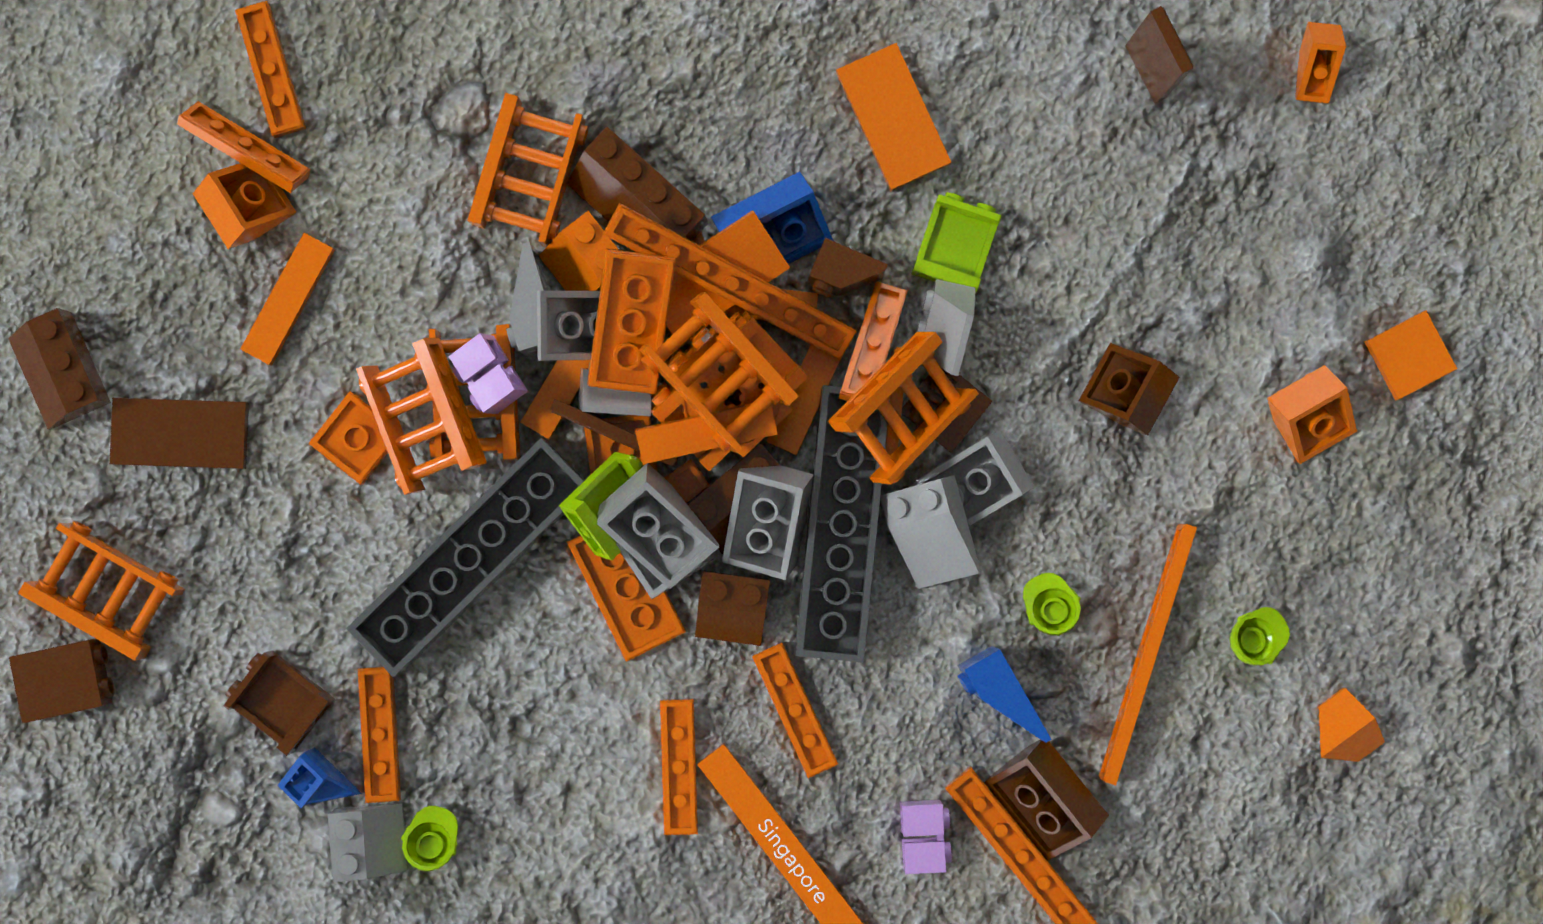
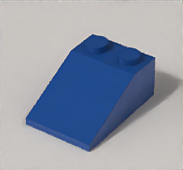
M991 646L958 665L962 673L957 675L966 693H969L970 696L975 694L982 701L1045 743L1052 740L999 648Z

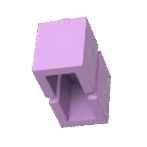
M479 333L448 356L454 365L452 367L454 375L463 384L468 383V389L471 392L470 400L483 413L498 414L528 392L513 366L504 369L503 365L509 360L492 335Z
M940 800L900 801L901 832L903 837L935 835V837L902 838L903 870L905 874L946 872V863H951L952 861L951 844L944 841V829H950L949 809L943 808Z

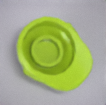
M1042 573L1026 583L1023 589V600L1030 625H1034L1039 631L1052 636H1060L1075 627L1080 617L1081 598L1069 587L1062 577L1055 573Z
M1262 607L1237 618V622L1230 633V648L1239 660L1249 665L1262 666L1272 664L1280 651L1287 645L1290 631L1287 622L1276 609Z
M427 806L416 813L411 824L406 828L401 837L405 858L412 867L428 872L438 870L446 865L452 856L456 855L458 835L456 816L448 809L439 806Z

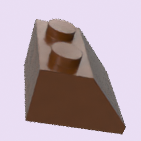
M825 238L809 274L808 284L813 286L812 291L818 293V295L830 298L833 294L839 297L881 280L888 264Z
M1110 343L1078 401L1122 426L1148 436L1180 377L1159 360Z
M703 571L695 637L761 646L770 580Z

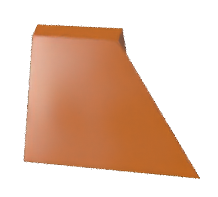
M1343 687L1317 706L1319 709L1321 758L1359 762L1385 743L1376 718L1346 688Z

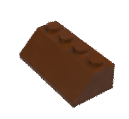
M608 127L584 150L566 183L608 222L618 204L621 203L690 241H693L709 224L706 215Z

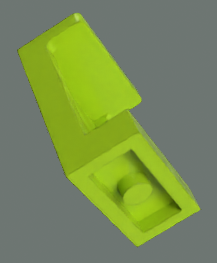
M946 192L945 196L938 195L911 275L932 282L938 279L975 287L976 293L1002 215L995 213L996 208L990 205L977 203V206L964 203L965 198Z
M614 452L559 505L592 552L609 560H613L621 550L616 545L617 542L597 525L599 505L644 466L633 454L627 455Z

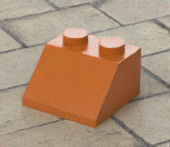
M241 163L208 173L192 193L227 249L257 239L296 213L281 187Z
M589 210L564 228L539 255L565 291H600L606 248L619 250L612 240L603 234L604 230Z
M1325 365L1267 398L1272 419L1299 464L1357 432L1348 388Z

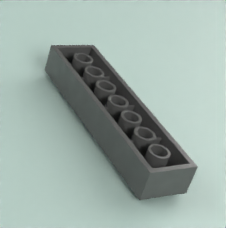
M823 385L819 405L813 465L814 478L810 494L794 654L800 657L864 663L882 483L872 482L869 477L880 465L856 432H837L829 424L828 420L847 401L839 399L842 387ZM875 410L867 418V425L885 449L888 423L879 410Z
M541 438L346 629L392 677L401 675L564 515L559 505L585 479L545 439Z

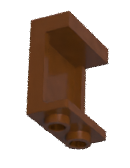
M98 639L85 640L9 657L22 723L113 703L112 697L115 694L112 679L107 676L105 666L108 662L106 647Z
M273 650L263 654L257 653L248 663L246 669L249 672L242 682L239 679L236 680L226 692L225 696L228 697V700L223 706L228 710L234 709L276 741L278 743L276 748L288 756L298 749L334 702L335 698Z

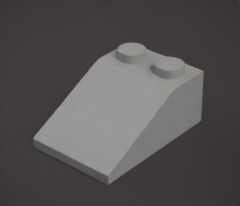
M530 241L523 243L509 316L512 327L506 329L511 347H515L516 351L521 352L526 357L538 354L537 291H549L538 252Z
M537 291L538 361L591 360L600 291Z
M1001 431L985 437L907 485L912 487L955 475L968 526L973 525L1035 488Z
M648 463L599 505L597 525L669 589L719 548L718 542L675 488Z
M955 475L880 495L888 528L918 589L981 573Z

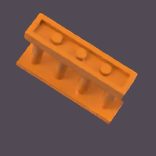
M505 92L467 221L472 226L485 229L487 221L492 222L496 220L540 233L539 243L547 247L550 244V240H553L559 233L561 222L556 220L566 190V183L571 173L578 146L585 144L589 126L585 125L586 121L583 115L578 113L575 115L573 125L525 112V108L521 107L522 102L520 98ZM522 124L569 138L564 156L517 144L516 140L512 139L515 126L520 127ZM514 156L559 169L554 189L506 175V171H503L506 158L511 159ZM502 188L550 201L545 220L497 207V203L493 202L496 190L501 191Z
M703 292L690 301V304L695 308L692 311L693 316L656 351L649 345H643L639 349L644 355L641 362L652 374L656 375L659 372L712 429L715 434L711 438L724 452L730 449L732 452L739 453L743 448L735 438L772 403L776 405L780 402L782 405L789 406L799 396L710 296ZM710 325L718 333V336L715 338L717 342L678 377L665 361L702 326L707 327ZM734 351L742 360L739 363L740 368L701 403L688 387L725 352L731 353ZM749 377L751 379L757 377L765 386L762 389L763 393L731 424L724 428L711 413Z
M510 324L496 325V333L491 335L495 337L509 360L503 367L506 369L509 366H513L516 371L515 348L511 347L506 330L512 326ZM428 329L429 338H439L445 353H454L473 339L441 340L440 331ZM454 375L457 386L468 385L467 382L465 384L460 382ZM515 400L498 414L483 413L474 405H465L470 419L495 417L496 420H501L502 433L497 434L496 437L478 438L482 451L497 450L498 454L503 453L504 460H519L521 458L518 400ZM432 401L433 421H437L440 415L435 402ZM445 432L430 438L429 450L431 458L439 457L451 451L452 446L450 441L447 440Z
M916 332L828 420L829 424L837 432H856L880 465L869 477L874 483L891 485L898 482L905 475V470L957 416L962 415L970 408V403L979 394L976 389L955 388L934 358V351L943 342L936 332ZM920 365L924 366L946 397L935 410L932 409L912 381V373ZM898 387H901L924 419V422L913 433L889 402L891 399L890 395ZM875 410H879L902 442L891 455L887 453L867 425V418Z
M423 338L412 343L416 352L415 357L380 372L378 365L361 366L356 369L359 376L360 389L368 399L393 464L396 483L402 489L404 495L424 491L425 487L422 478L454 464H458L461 471L478 468L487 464L439 338ZM419 369L423 370L428 383L427 388L392 403L386 384ZM434 401L440 415L439 420L404 435L397 416L425 403ZM445 432L452 446L451 451L416 466L409 447Z
M73 521L72 524L58 523L56 529L67 535L68 538L44 579L24 582L18 594L132 660L145 659L152 647L143 642L145 638L142 635L166 594L168 593L171 596L182 595L185 589L177 585L178 579L175 576L162 570L158 574L90 535L92 529L78 521ZM81 543L97 552L74 594L66 598L56 592L58 589L56 584ZM111 560L125 568L126 571L102 612H97L95 615L85 609L87 606L85 601L108 561ZM140 577L155 587L131 629L123 631L114 626L116 622L114 617L136 579Z

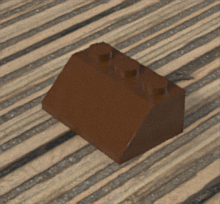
M60 308L51 310L26 321L8 338L48 430L111 403L72 312Z
M761 443L688 504L718 542V550L722 554L724 553L738 470L740 468L780 466Z
M1040 739L1024 748L984 782L1047 861L1091 839L1109 817V814L1050 741L1045 743Z

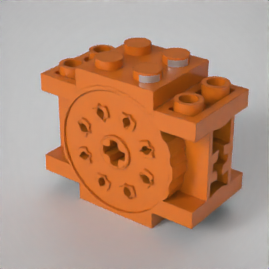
M747 310L742 315L737 312L729 318L793 390L798 388L808 378L803 369L758 324ZM702 326L690 338L691 345L684 352L678 349L665 363L679 377L717 342L715 338L718 336V333L711 326L708 329ZM734 351L731 353L725 352L688 387L689 390L702 403L740 368L739 363L742 360ZM749 377L736 390L735 395H730L713 412L751 404L763 393L762 389L765 386L757 377L753 379ZM663 382L657 387L656 394H651L653 398L651 401V412L661 423L698 415L670 384L667 385ZM780 402L776 405L772 403L776 426L793 411L790 405H782ZM763 438L739 443L743 448L739 454L745 457ZM719 447L693 454L710 471L731 450L728 449L724 452Z

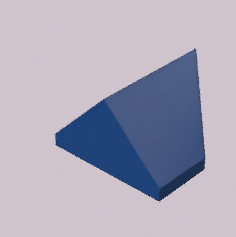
M315 747L300 755L277 785L300 808L307 804L362 794Z

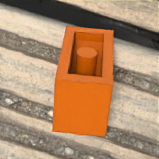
M1316 22L1307 23L1299 50L1296 100L1329 103L1346 49L1341 25Z

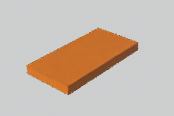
M897 43L836 69L839 81L890 192L951 165L952 162Z
M753 210L700 245L767 282H770L790 268ZM674 272L666 326L673 335L693 316L692 311L695 309L690 304V301L699 293L706 292L723 312L735 304Z
M606 248L588 374V386L656 394L659 372L654 375L641 362L644 355L639 349L643 345H649L656 351L664 343L676 262L675 258Z
M581 535L567 542L626 662L686 632L667 591L651 599L621 552L613 560H609L595 555Z

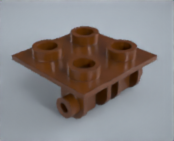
M942 369L955 388L976 389L979 393L970 403V408L962 415L957 416L935 439L936 442L952 453L993 401L961 375H951ZM930 375L918 387L933 410L946 399ZM908 400L902 407V414L919 427L924 422V419L911 401Z

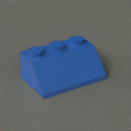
M800 171L711 216L719 233L753 210L788 264L821 248L825 238L834 241L815 194Z

